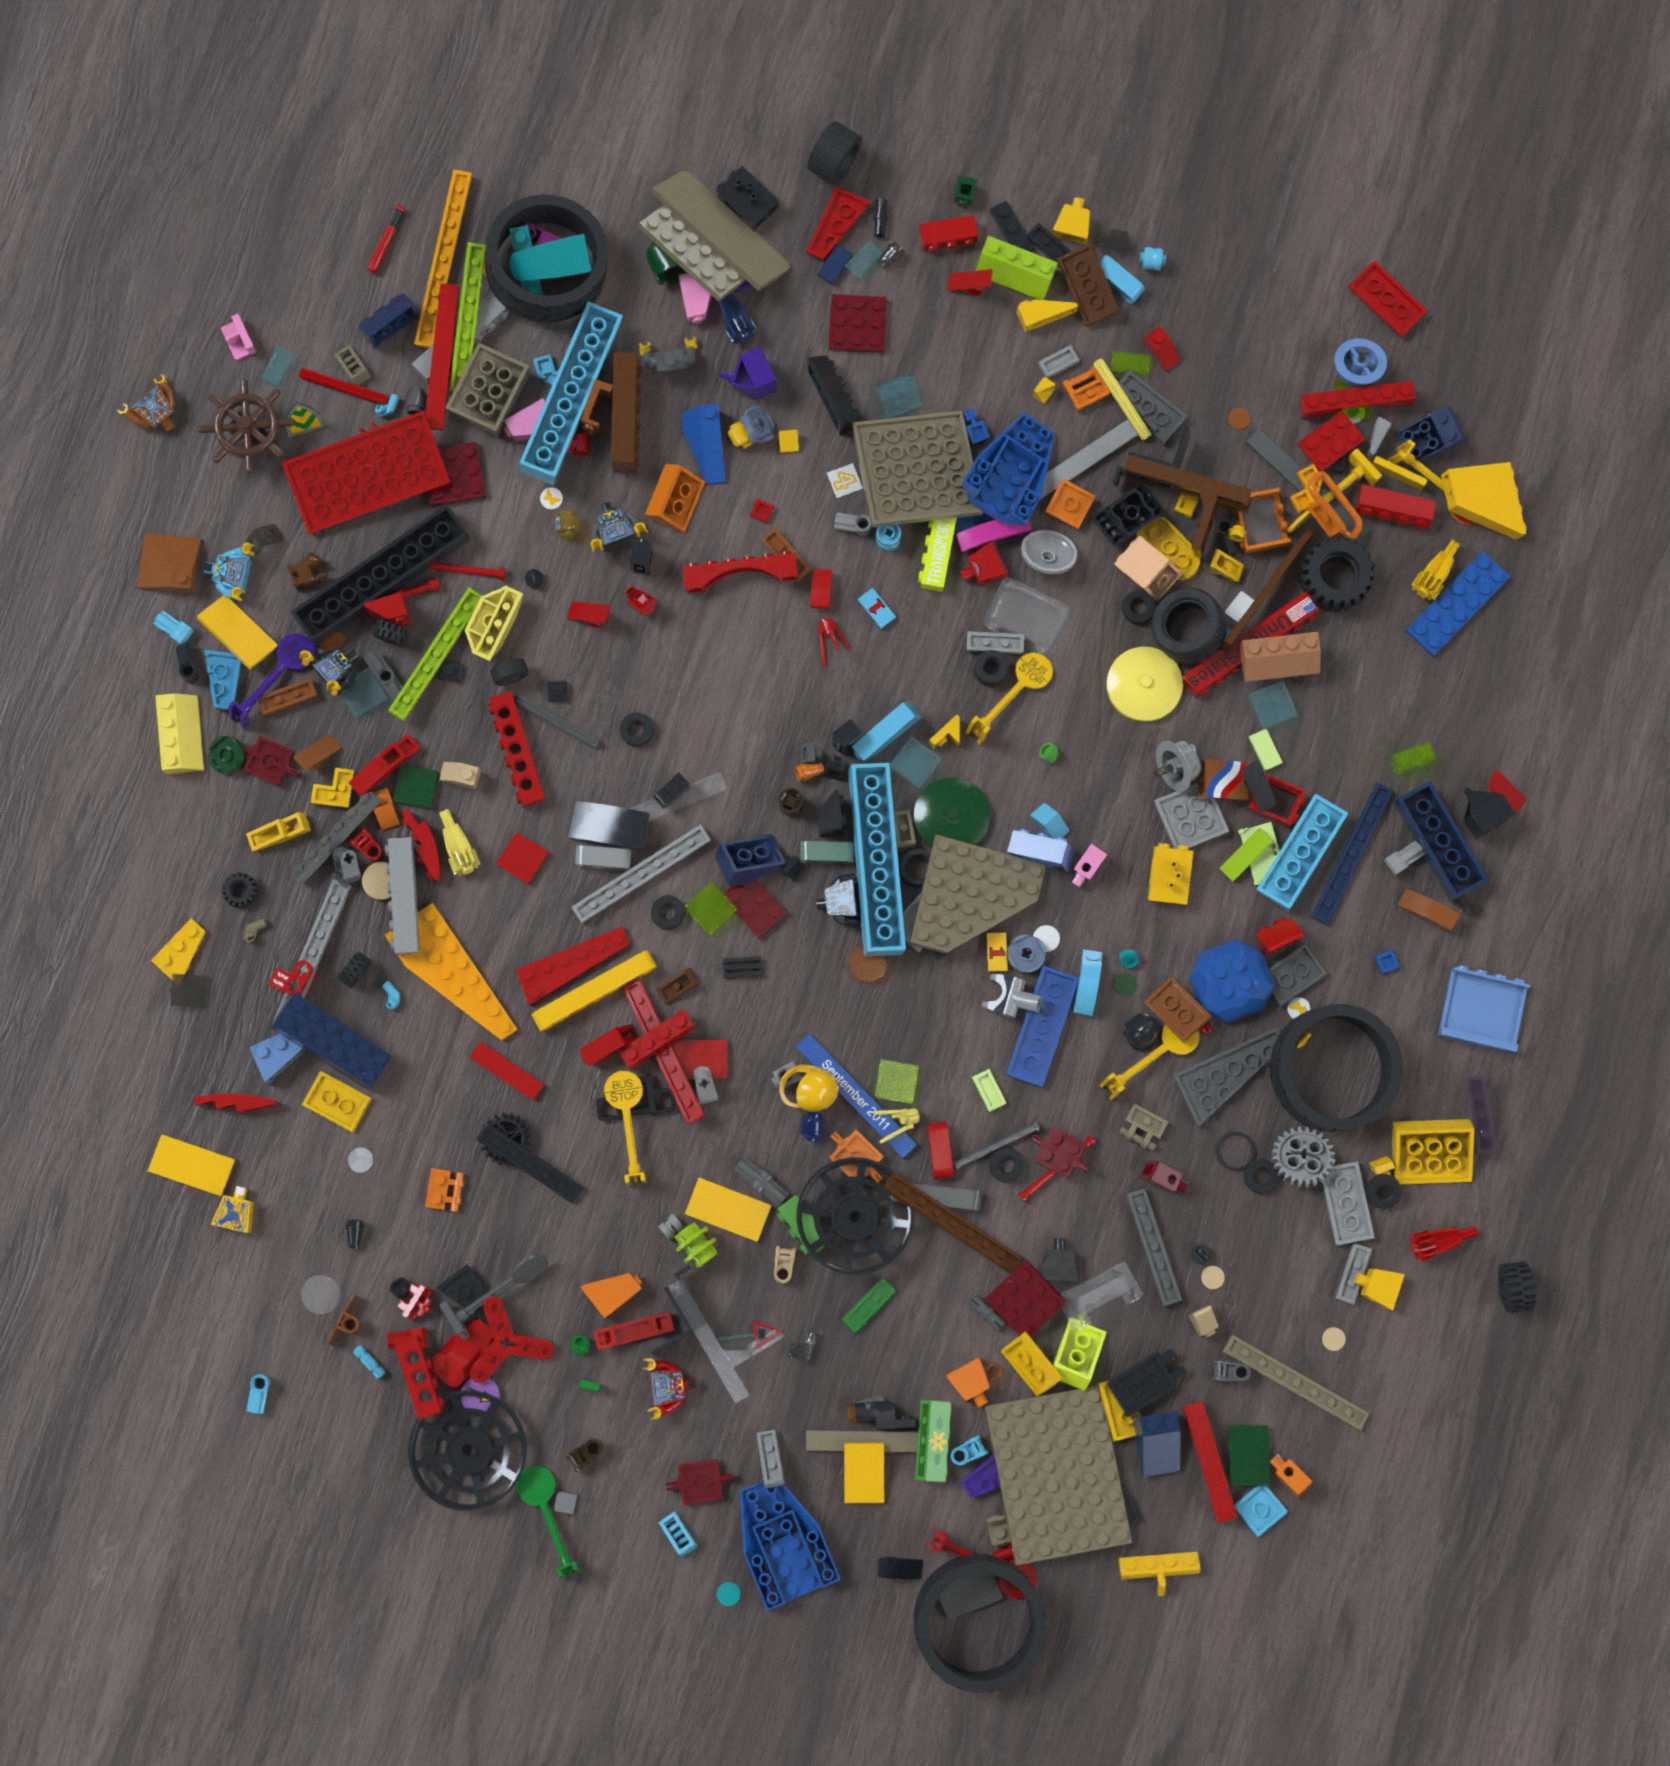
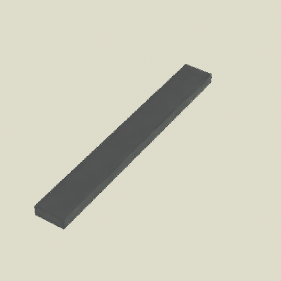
M1258 429L1246 441V444L1298 492L1304 490L1305 488L1297 476V472L1303 468L1265 433ZM1321 485L1319 494L1324 497L1328 491ZM1333 498L1329 502L1330 506L1344 522L1346 529L1352 532L1355 528V521L1336 498ZM1364 524L1360 534L1355 539H1353L1355 540V544L1369 530V528Z

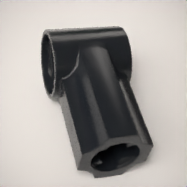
M1227 518L1220 519L1215 525L1214 533L1218 538L1221 551L1230 557L1239 554L1237 542L1229 538L1228 531L1222 532L1219 529V525L1222 524L1226 525L1228 529L1233 528L1232 521Z
M187 643L180 644L175 647L179 663V673L186 683L193 684L200 677L193 645ZM188 670H193L192 675L185 676Z

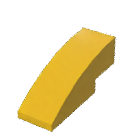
M297 812L284 819H277L246 835L254 852L311 831L306 814Z

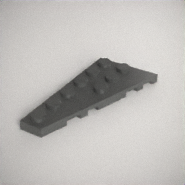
M1278 1027L1173 1074L1174 1080L1197 1128L1270 1060L1273 1045L1279 1034H1281Z

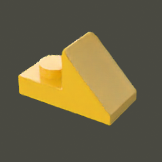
M1216 549L1210 566V574L1222 575L1232 582H1239L1244 565L1221 550Z
M958 715L954 716L929 740V744L933 749L937 746H943L948 740L947 736L959 747L960 717Z

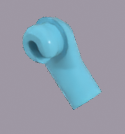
M391 394L388 404L377 405L375 412L380 417L393 414L396 411L400 397Z
M387 981L382 988L389 994L386 1007L392 1010L399 1006L401 994L390 981Z

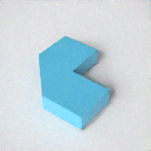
M551 354L533 359L538 379L553 385L558 371L555 370Z

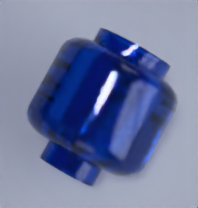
M806 1112V1115L801 1117L800 1134L805 1136V1140L817 1141V1138L825 1134L826 1120L822 1117L821 1113Z

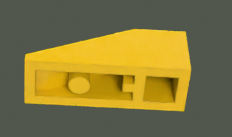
M1025 300L1017 306L1016 313L1024 332L1076 313L1078 306L1077 303Z

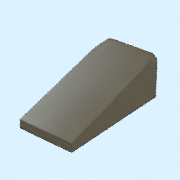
M910 810L894 812L897 852L915 850L916 840Z

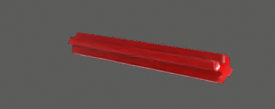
M302 368L299 373L301 379L381 405L387 404L389 400L386 394Z

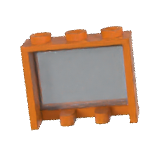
M1280 488L1251 493L1250 497L1253 498L1248 514L1232 510L1233 514L1236 513L1237 516L1235 525L1242 526L1247 532L1244 540L1239 542L1240 549H1244L1245 555L1279 547H1289L1291 539L1287 536V522H1284V508L1279 498Z

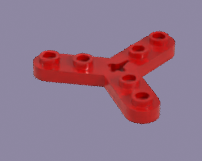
M489 1296L485 1299L483 1309L494 1341L470 1368L469 1374L474 1382L483 1383L488 1380L509 1354L542 1360L549 1359L553 1355L554 1346L549 1340L514 1334L512 1332L504 1305L499 1297ZM505 1338H508L509 1342L515 1343L516 1345L513 1346L510 1344L507 1345L506 1348H503V1344H501L500 1342L504 1341Z

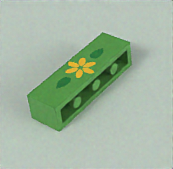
M921 1400L915 1480L946 1482L948 1473L947 1457L949 1455V1426L952 1414L951 1402Z

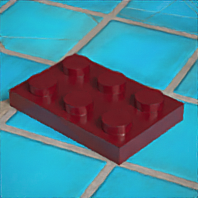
M757 879L747 884L731 886L720 896L758 939L787 915V912Z

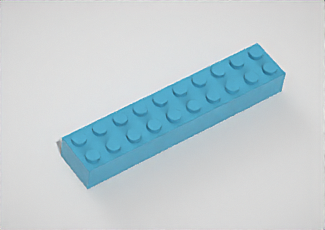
M588 301L519 462V472L554 485L580 423V418L595 379L598 380L621 326L623 315Z
M889 763L851 764L848 770L864 957L902 955L906 950Z

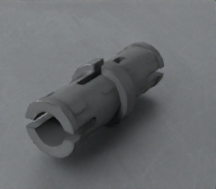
M978 1295L969 1303L982 1315L981 1318L983 1320L986 1319L996 1331L1006 1323Z

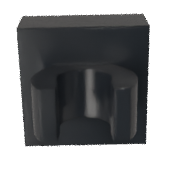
M835 756L833 762L827 760L824 777L843 780L846 765L841 764L842 757Z
M793 855L792 858L787 856L788 863L781 868L786 876L795 882L806 866L796 856Z

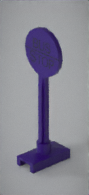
M291 634L284 637L277 647V656L280 664L246 702H243L240 706L234 701L231 702L228 706L229 718L232 721L235 717L240 719L241 728L245 730L249 725L248 713L252 710V706L286 669L302 670L309 666H304L302 664L303 659H299L301 651H308L311 654L315 653L311 640L302 634Z

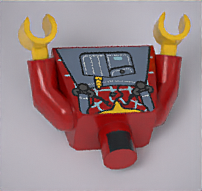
M645 1358L643 1361H648L649 1365L647 1368L642 1369L650 1370L654 1407L648 1409L647 1412L653 1411L654 1417L650 1418V1420H655L678 1409L682 1405L683 1399H686L685 1391L695 1390L696 1382L695 1377L683 1379V1372L679 1371L678 1366L666 1360Z

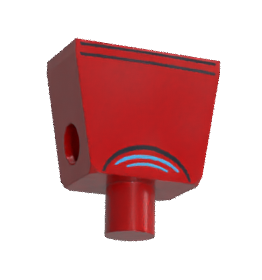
M993 541L967 558L968 568L960 571L964 582L974 578L977 585L1005 579L1008 575V571Z

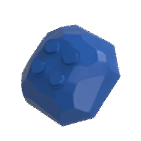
M1233 939L1201 951L1189 975L1199 1004L1213 1018L1226 1024L1264 1011L1275 987L1261 949L1238 939Z

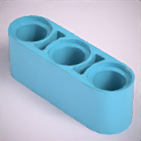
M1107 255L1102 257L1100 263L1110 286L1123 299L1133 304L1144 292V285Z

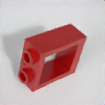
M1264 773L1269 785L1297 796L1286 820L1265 810L1259 811L1253 796L1246 811L1286 828H1289L1292 824L1295 825L1299 817L1297 810L1299 807H1303L1306 800L1304 796L1306 790Z

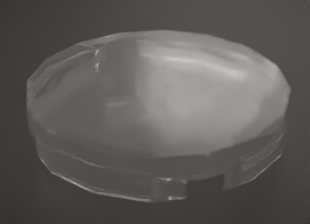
M316 1275L309 1278L301 1290L303 1305L315 1314H326L333 1311L341 1298V1290L338 1283L326 1275Z

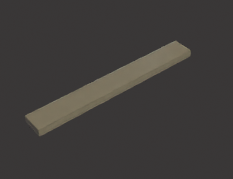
M1234 1335L1230 1336L1222 1351L1359 1431L1362 1430L1370 1415L1365 1410Z

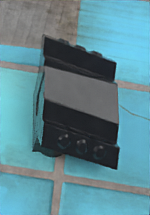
M1140 483L1096 513L1091 519L1110 543L1116 547L1164 514L1165 510L1147 488Z

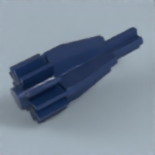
M728 294L719 301L726 332L731 342H735V344L741 342L743 344V342L749 341L751 337H754V333H757L756 327L735 296Z

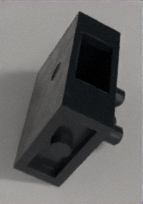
M741 166L739 169H734L731 172L730 178L726 182L723 181L717 186L716 197L750 229L755 231L779 208V199Z

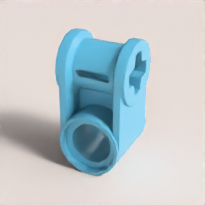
M977 1435L952 1449L949 1455L950 1461L955 1465H963L989 1453L988 1450H985L980 1440L981 1435ZM958 1450L964 1454V1459L961 1462H957L954 1459V1453Z

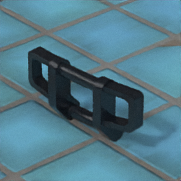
M645 1074V1077H638L642 1085H647L649 1106L630 1109L631 1116L657 1115V1113L675 1110L674 1095L670 1088H653L651 1074ZM654 1093H669L671 1106L656 1109ZM606 1097L597 1098L596 1107L600 1121L623 1119L622 1110L617 1108L616 1115L603 1116L600 1103L606 1101Z

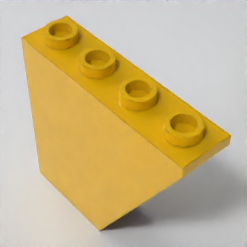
M1510 462L1448 469L1441 475L1450 512L1514 540L1526 534V524L1523 521L1522 506L1519 504L1518 488L1515 486L1514 470L1511 468Z

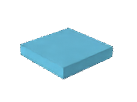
M1255 1486L1234 1504L1236 1512L1257 1537L1288 1513L1268 1486Z

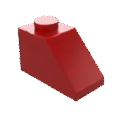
M1161 326L1145 336L1144 346L1165 372L1181 361L1172 340Z

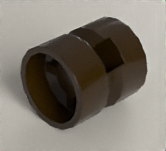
M787 788L779 795V809L785 816H797L803 809V795L795 788Z

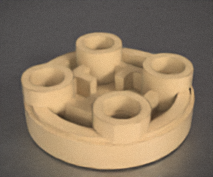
M387 862L371 864L362 876V886L365 892L375 900L383 901L391 898V894H388L387 882H390V875H387L386 872Z

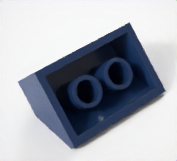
M402 293L400 296L396 295L385 307L381 306L370 318H364L358 327L362 335L375 349L419 317L413 301Z

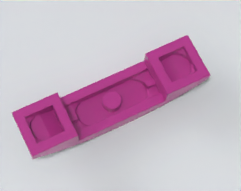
M993 520L956 534V538L961 552H966L992 541L1032 532L1029 521L1024 526L1002 524L997 520Z

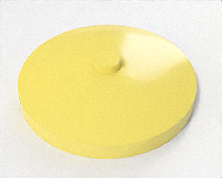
M1136 647L1124 652L1114 661L1107 676L1106 687L1112 705L1120 714L1133 721L1152 722L1165 717L1176 707L1182 694L1183 679L1176 662L1170 659L1163 651L1153 647Z

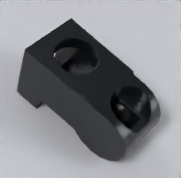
M678 772L653 798L665 809L687 792L691 786Z

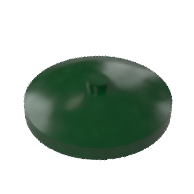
M944 778L931 783L921 792L914 808V824L917 833L931 848L935 835L977 845L985 836L990 823V808L986 797L974 784L960 778Z

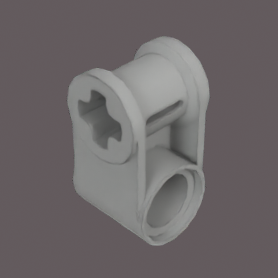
M706 1066L696 1068L694 1079L700 1105L718 1101L710 1069Z

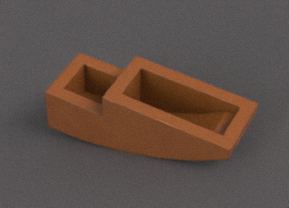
M1405 889L1397 904L1403 910L1429 924L1436 925L1448 933L1452 931L1460 916V913L1408 889Z

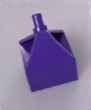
M761 346L740 355L735 373L722 370L720 378L729 380L728 382L737 391L755 400L777 391L775 375Z

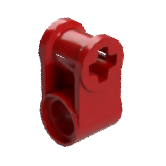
M363 827L353 839H349L352 845L370 862H381L384 859V851ZM372 850H379V853L376 857H370V852Z

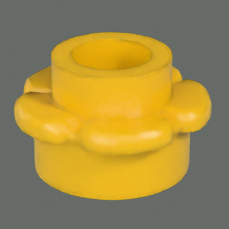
M1234 525L1233 528L1228 529L1229 538L1233 541H1243L1247 534L1244 528L1239 525Z

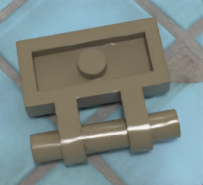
M1134 1103L1125 1119V1122L1131 1124L1129 1129L1122 1126L1119 1133L1124 1135L1125 1139L1140 1144V1147L1153 1151L1156 1144L1150 1140L1152 1136L1160 1139L1168 1121ZM1139 1128L1147 1134L1145 1137H1142L1134 1132Z

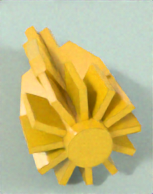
M1451 540L1446 549L1440 551L1424 571L1419 572L1411 584L1413 586L1412 590L1417 591L1416 594L1423 599L1427 597L1429 601L1431 599L1435 600L1444 587L1442 583L1450 572L1454 562L1453 556L1460 546L1455 540Z

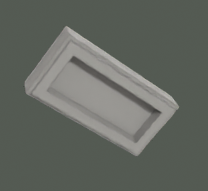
M1069 345L1039 361L1038 365L1044 376L1049 379L1078 364L1080 360L1072 346Z

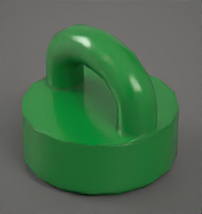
M578 1335L572 1338L570 1344V1351L572 1353L585 1355L589 1352L590 1340L587 1337Z

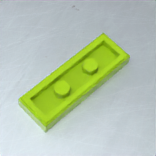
M1259 827L1219 869L1234 882L1274 840Z

